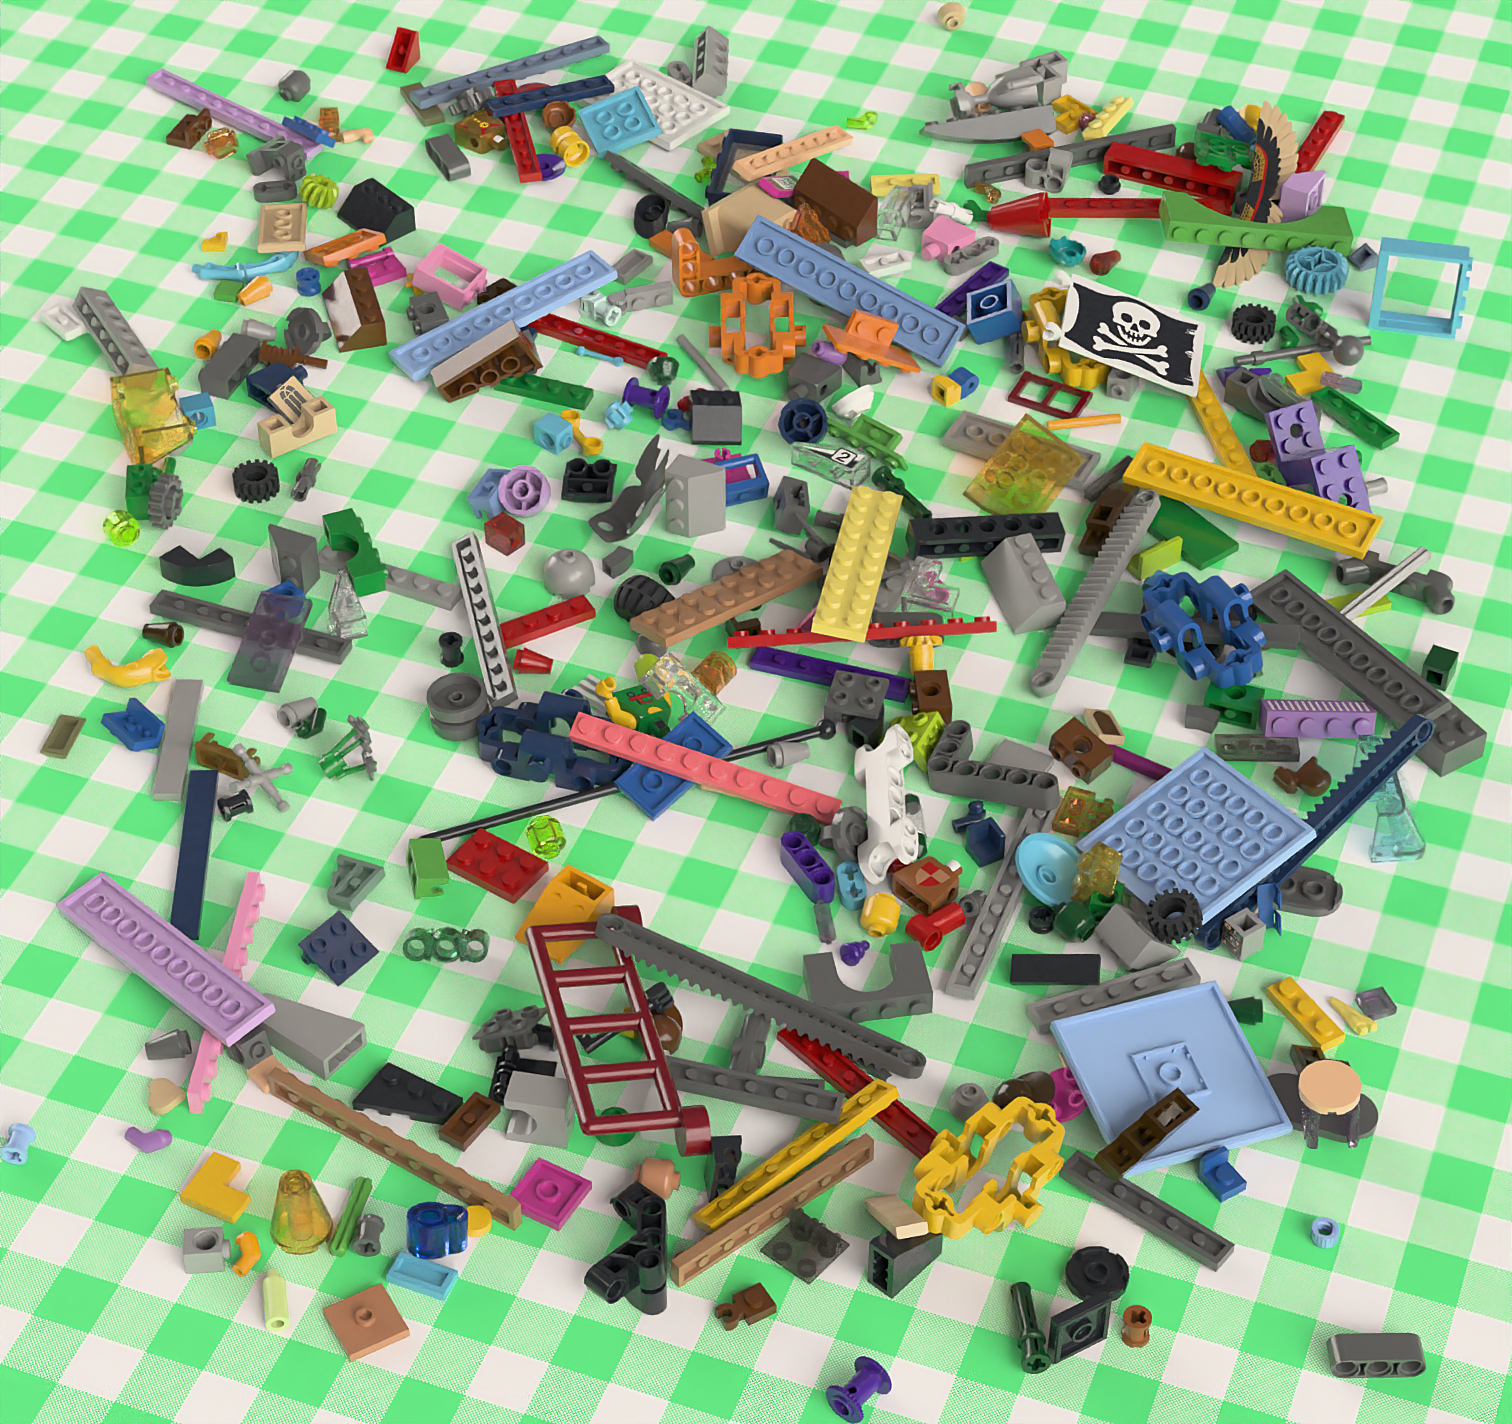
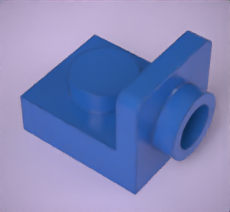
M1225 1146L1205 1153L1200 1160L1198 1179L1220 1203L1246 1190L1247 1181L1228 1162L1229 1150Z

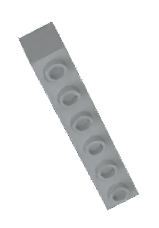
M81 286L72 307L122 382L128 385L150 388L159 369L106 291Z

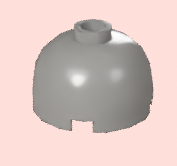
M563 549L553 553L546 561L543 569L544 588L553 596L554 592L562 594L563 599H571L582 594L587 595L590 592V587L595 585V572L592 561L585 553L575 549Z

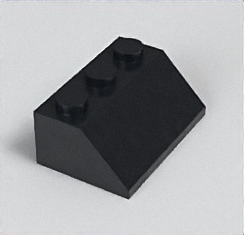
M373 177L355 185L337 213V217L355 231L365 228L384 233L386 243L379 245V248L416 230L414 207Z

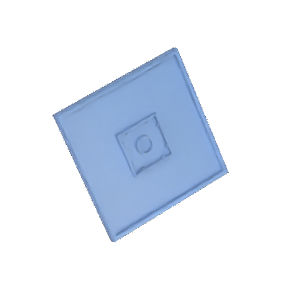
M1216 980L1051 1021L1050 1029L1107 1146L1116 1140L1122 1131L1136 1122L1145 1111L1177 1087L1200 1109L1156 1150L1122 1176L1123 1178L1200 1158L1208 1151H1215L1223 1146L1230 1150L1292 1132L1293 1126Z

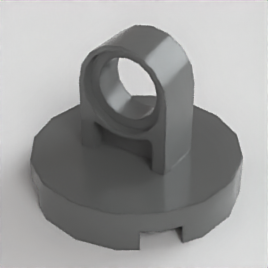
M297 307L287 316L286 321H289L288 330L284 329V338L289 350H295V347H299V354H307L309 356L317 351L321 342L328 340L332 336L328 323L322 322L318 312L312 308Z
M857 806L840 808L834 814L832 825L824 826L820 829L818 844L824 848L836 850L837 855L844 862L859 863L858 846L868 840V828L865 822L867 814L862 808Z

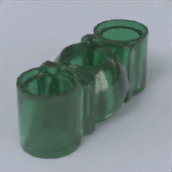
M448 926L439 928L436 931L433 928L426 930L418 927L409 931L402 950L405 957L414 962L422 961L423 959L431 961L433 957L436 961L445 964L455 962L459 958L460 962L469 961L477 963L484 960L487 956L491 940L488 933L482 929H472L471 931L462 929L460 933L457 929ZM412 940H419L424 944V948L416 949L410 942ZM449 941L453 944L454 948L450 950L441 947L440 942ZM478 941L483 945V949L474 950L470 947L469 943Z

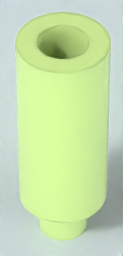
M271 1269L267 1271V1278L262 1282L265 1322L268 1330L277 1332L288 1328L290 1322L286 1281L280 1276L277 1269Z

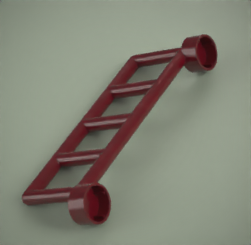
M637 904L613 906L611 908L610 914L621 916L643 926L641 911ZM598 921L528 927L525 931V939L583 1134L595 1136L674 1129L676 1146L681 1157L708 1155L711 1147V1128L707 1109L704 1105H681L633 955L631 954L627 958L623 950L611 945L617 966L553 970L546 942L599 939L595 934ZM623 983L632 1012L567 1017L559 988ZM638 1030L647 1061L581 1065L573 1035ZM654 1079L663 1107L662 1111L596 1115L587 1084Z

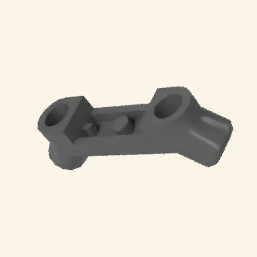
M1368 550L1363 560L1352 557L1339 561L1336 568V576L1338 581L1344 586L1356 583L1371 586L1396 565L1379 561L1380 553ZM1432 569L1429 570L1427 575L1414 571L1389 591L1428 603L1437 615L1449 613L1455 604V597L1451 593L1453 588L1452 579L1448 575Z

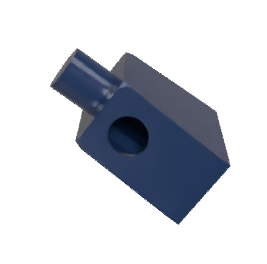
M277 362L246 376L248 396L276 414H280L267 398L277 390L279 384L285 383L292 375L304 386L303 380L308 377V373L302 365L291 369L283 363Z

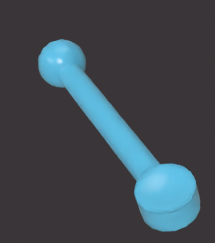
M583 346L578 347L576 350L580 356L585 354L614 363L616 367L623 365V358L621 357L612 358L586 350Z

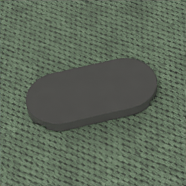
M1300 866L1279 887L1282 891L1281 911L1309 917L1328 916L1340 907L1343 888L1340 882L1338 885L1334 880L1335 877L1330 873ZM1273 902V909L1279 910L1278 906Z
M1277 1073L1267 1077L1294 1130L1341 1143H1357L1359 1139L1365 1137L1367 1139L1374 1134L1378 1123V1110L1373 1101L1366 1095L1361 1093L1357 1105L1344 1114L1336 1115V1112H1328V1115L1320 1114L1308 1108L1301 1100L1298 1089V1075Z

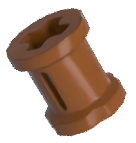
M1129 1306L1123 1313L1122 1341L1131 1348H1142L1147 1345L1150 1339L1148 1328L1152 1324V1314L1144 1306Z

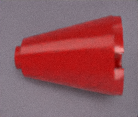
M1039 192L991 207V212H987L988 226H991L994 231L1038 238L1050 237L1052 220L1049 219L1051 206L1048 193Z

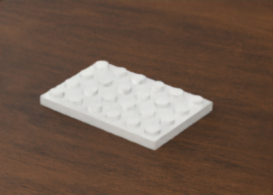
M633 58L605 74L615 85L613 93L573 101L585 108L630 88L639 86L662 132L661 135L649 139V141L669 151L730 114L729 105Z

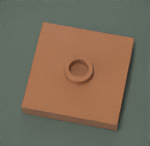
M382 1283L322 1309L324 1318L350 1362L410 1336L407 1324Z

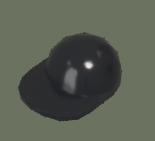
M653 193L644 196L638 201L635 207L633 223L634 229L639 236L644 239H650L665 229L669 214L667 199L661 194Z

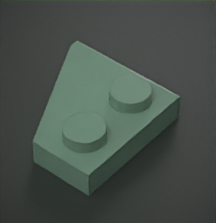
M1272 373L1260 376L1267 393L1272 398L1275 397L1280 401V404L1290 406L1302 398L1290 385L1286 387L1280 382L1283 378L1280 374Z

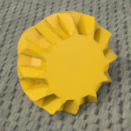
M938 635L904 637L899 640V648L909 647L910 675H914V671L934 670L933 654L935 651L933 646L942 645L941 637Z

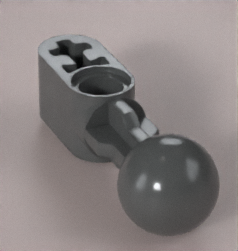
M1296 303L1288 308L1286 320L1315 343L1323 347H1331L1333 349V356L1339 364L1353 366L1361 361L1364 355V346L1359 338L1353 335L1339 336L1337 329L1302 304Z

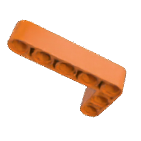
M680 228L672 235V279L683 297L689 298L732 289V282L735 278L746 277L751 273L764 274L738 260L735 256L700 263L699 244L692 232L687 228Z

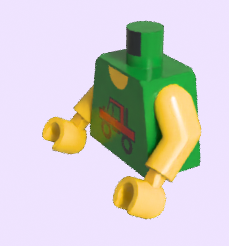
M664 662L660 666V672L657 669V664L651 667L649 676L657 682V685L649 682L611 693L616 688L614 678L609 676L605 680L599 681L596 684L595 691L598 695L605 697V701H603L606 707L605 715L617 725L647 735L653 734L659 739L665 737L670 732L668 722L672 715L668 683L664 681V677L670 671L669 665Z

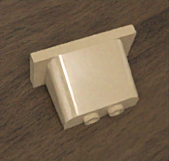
M762 178L752 181L701 211L711 256H719L724 252H736L758 215L795 234L803 229L801 214L762 189L758 184Z

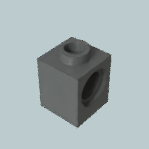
M259 1026L253 1028L230 1047L225 1045L229 1058L247 1069H251L273 1055L267 1034Z

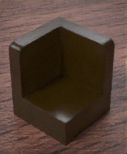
M733 617L725 621V630L729 637H733L732 632L748 631L749 636L759 635V630H761V622L758 617L737 622L736 618Z

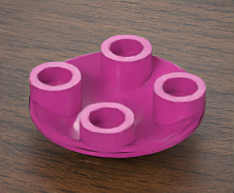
M1069 1066L1061 1067L1049 1073L1055 1084V1096L1049 1106L1054 1109L1055 1119L1059 1123L1073 1120L1088 1106Z

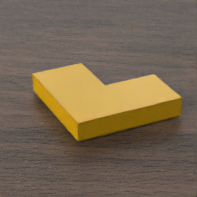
M1068 94L1051 102L1053 110L1060 114L1055 117L1056 128L1065 135L1092 122L1098 114L1097 111Z
M1319 352L1297 356L1296 364L1302 372L1285 375V384L1287 386L1290 385L1298 395L1314 393L1328 385L1332 388L1340 386L1339 377Z
M213 1152L179 1195L180 1202L235 1224L251 1203L250 1195L229 1187L241 1170L240 1162Z

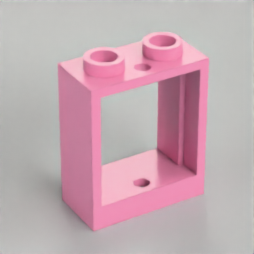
M439 242L415 268L412 285L426 293L437 291L441 301L461 311L467 304L470 305L473 302L478 291L482 292L488 282L485 279L488 269ZM441 267L470 284L463 291L437 277L434 273Z

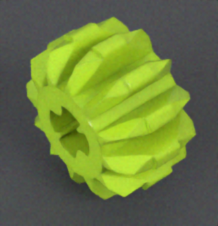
M312 173L311 175H306L305 179H303L299 195L302 197V201L309 203V206L327 210V208H332L336 203L340 188L336 186L335 181L330 180V177Z

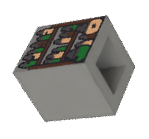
M1245 908L1224 920L1221 944L1239 961H1242L1263 949L1266 924L1248 908Z

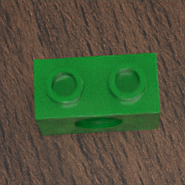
M152 464L127 465L125 500L129 521L150 519L151 514H148L147 508L150 500L149 492L155 482Z
M1210 681L1203 706L1220 711L1219 722L1255 730L1259 719L1260 701L1264 699L1265 689L1249 685H1232L1222 689Z

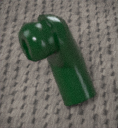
M316 708L313 711L311 722L307 723L305 720H301V723L297 722L294 726L297 736L301 739H308L321 733L327 716L326 710Z

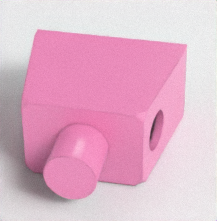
M939 215L923 232L921 256L925 261H931L935 258L944 263V258L947 255L975 242L976 231L943 215Z

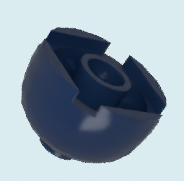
M797 398L782 408L778 428L781 436L789 445L798 449H806L807 447H815L824 440L828 431V418L824 408L817 401Z

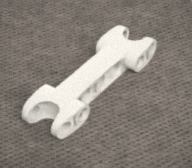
M898 724L887 729L885 738L878 748L874 750L871 746L865 744L857 749L855 753V777L859 784L866 789L868 840L858 846V861L861 872L873 885H877L885 879L888 867L896 858L904 864H909L918 855V832L913 822L906 817L903 777V767L913 761V747L910 737Z

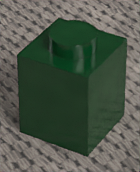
M1433 644L1423 663L1421 677L1434 688L1445 692L1456 672L1459 652Z

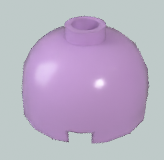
M528 465L513 467L512 471L501 478L498 487V497L506 510L513 515L524 518L533 517L541 513L548 505L551 497V487L545 475L538 469Z

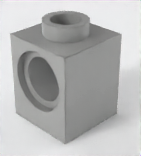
M1113 367L1107 380L1106 396L1130 402L1139 386V376Z
M222 1226L184 1229L182 1255L186 1274L225 1272V1259L231 1258L230 1239H224Z

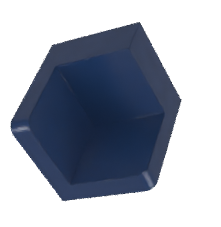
M992 817L967 826L965 851L979 868L1004 859L1006 835Z

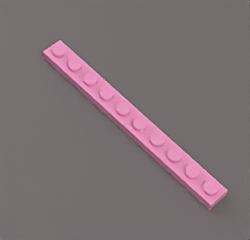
M248 871L223 960V965L241 979L243 978L242 966H246L248 963L247 947L254 940L253 925L258 923L260 918L259 903L265 900L266 887L265 884H261L260 872ZM206 1029L203 1032L187 1090L190 1113L202 1114L205 1102L210 1101L212 1095L211 1080L216 1078L218 1073L217 1058L224 1051V1043Z

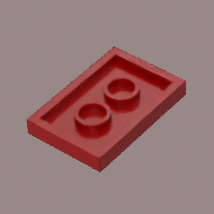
M479 828L446 860L449 871L512 904H515L549 871L547 861L482 828Z

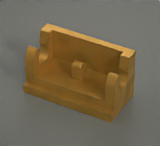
M206 733L200 741L194 744L198 765L211 770H218L219 773L240 781L250 776L251 773L244 766L245 762L231 748L219 745L214 740L210 742L215 736L214 733ZM249 748L246 751L247 755L259 765L261 763L260 757H252L257 752V749Z

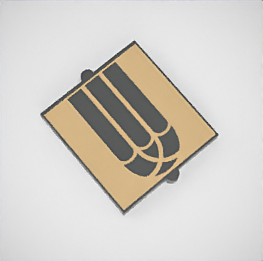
M294 375L285 383L279 384L277 390L267 398L291 425L301 416V404L315 399Z

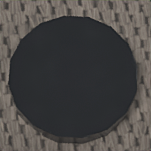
M1088 1246L1077 1250L1069 1262H1067L1065 1268L1066 1285L1071 1293L1082 1301L1104 1290L1112 1297V1302L1116 1301L1126 1292L1129 1284V1266L1118 1253L1115 1255L1109 1252V1248Z

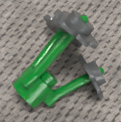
M349 715L347 721L353 728L332 749L322 755L323 758L319 759L318 763L329 779L336 776L339 781L347 775L366 769L370 781H374L373 772L377 771V761L374 760L373 756L368 757L366 752L369 754L373 752L369 746L372 743L368 731L370 727L366 720H363L361 717L354 718L352 715ZM354 736L356 741H354L348 747L339 752V750ZM361 745L364 749L361 753L364 764L344 770L343 767L347 766L343 757Z

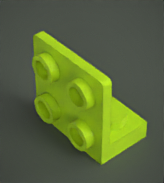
M938 711L930 713L921 712L913 716L894 718L890 722L888 729L898 724L906 731L912 743L914 760L923 773L928 772L927 762L947 727ZM885 734L883 735V737L880 738L876 748H878L883 742Z

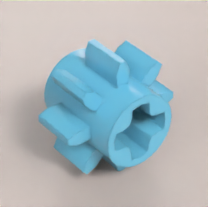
M616 400L603 411L607 415L603 421L610 429L616 426L620 431L634 419L630 415L633 408L627 401L621 404Z

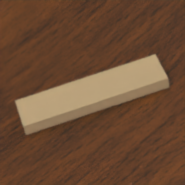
M896 1194L864 1199L866 1211L896 1238L903 1239L929 1233L927 1221Z

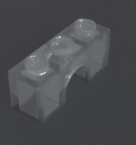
M669 650L638 680L657 700L667 692L678 695L684 705V711L678 718L680 722L694 711L706 723L712 726L726 710V707Z

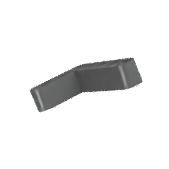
M964 720L952 721L947 725L927 762L930 788L938 793L1046 811L1053 810L1060 804L1058 778L1054 774L968 760L974 747L971 726Z

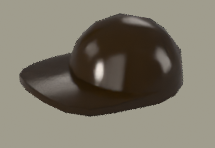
M1036 1071L1024 1074L1016 1079L1006 1080L995 1089L992 1102L1002 1110L1017 1097H1027L1034 1103L1049 1105L1055 1096L1053 1078L1046 1072Z

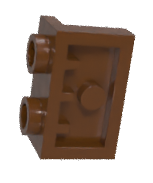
M204 108L197 116L186 114L166 136L167 145L191 150L212 127L209 109Z

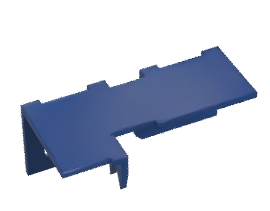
M1276 883L1257 885V908H1259V916L1257 917L1266 924V929L1275 928L1281 936V915L1276 909H1273V902L1281 911L1282 891Z

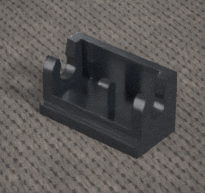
M742 1135L711 1136V1147L707 1155L704 1171V1181L709 1203L718 1197V1188L729 1189L734 1185L737 1167L742 1157Z

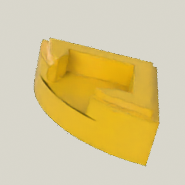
M218 232L215 237L209 240L206 238L201 244L202 252H226L228 232Z

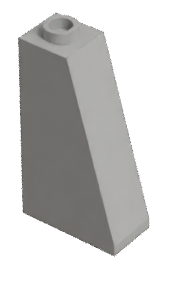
M268 993L262 994L273 1003L276 1012L257 1025L265 1030L270 1045L325 1081L367 1045L365 1025L359 1021Z

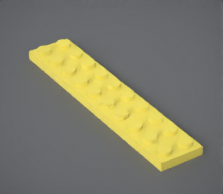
M853 486L811 632L862 643L865 642L902 505V495H897L891 491L872 490L866 486Z

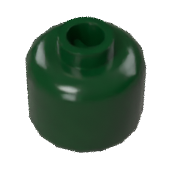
M1072 900L1068 903L1061 902L1053 912L1055 916L1053 928L1070 943H1077L1079 941L1084 943L1095 932L1094 929L1097 927L1095 924V914L1078 900Z

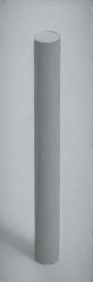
M683 334L679 335L676 341L719 391L730 390V387Z

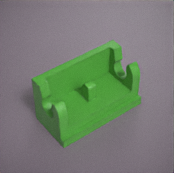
M409 839L406 863L414 899L443 895L442 888H431L434 885L449 884L450 880L441 839Z

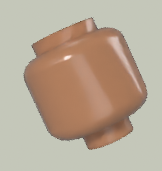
M646 1157L642 1164L636 1165L634 1182H640L664 1200H668L671 1197L673 1190H679L681 1172L675 1171V1164L672 1160Z

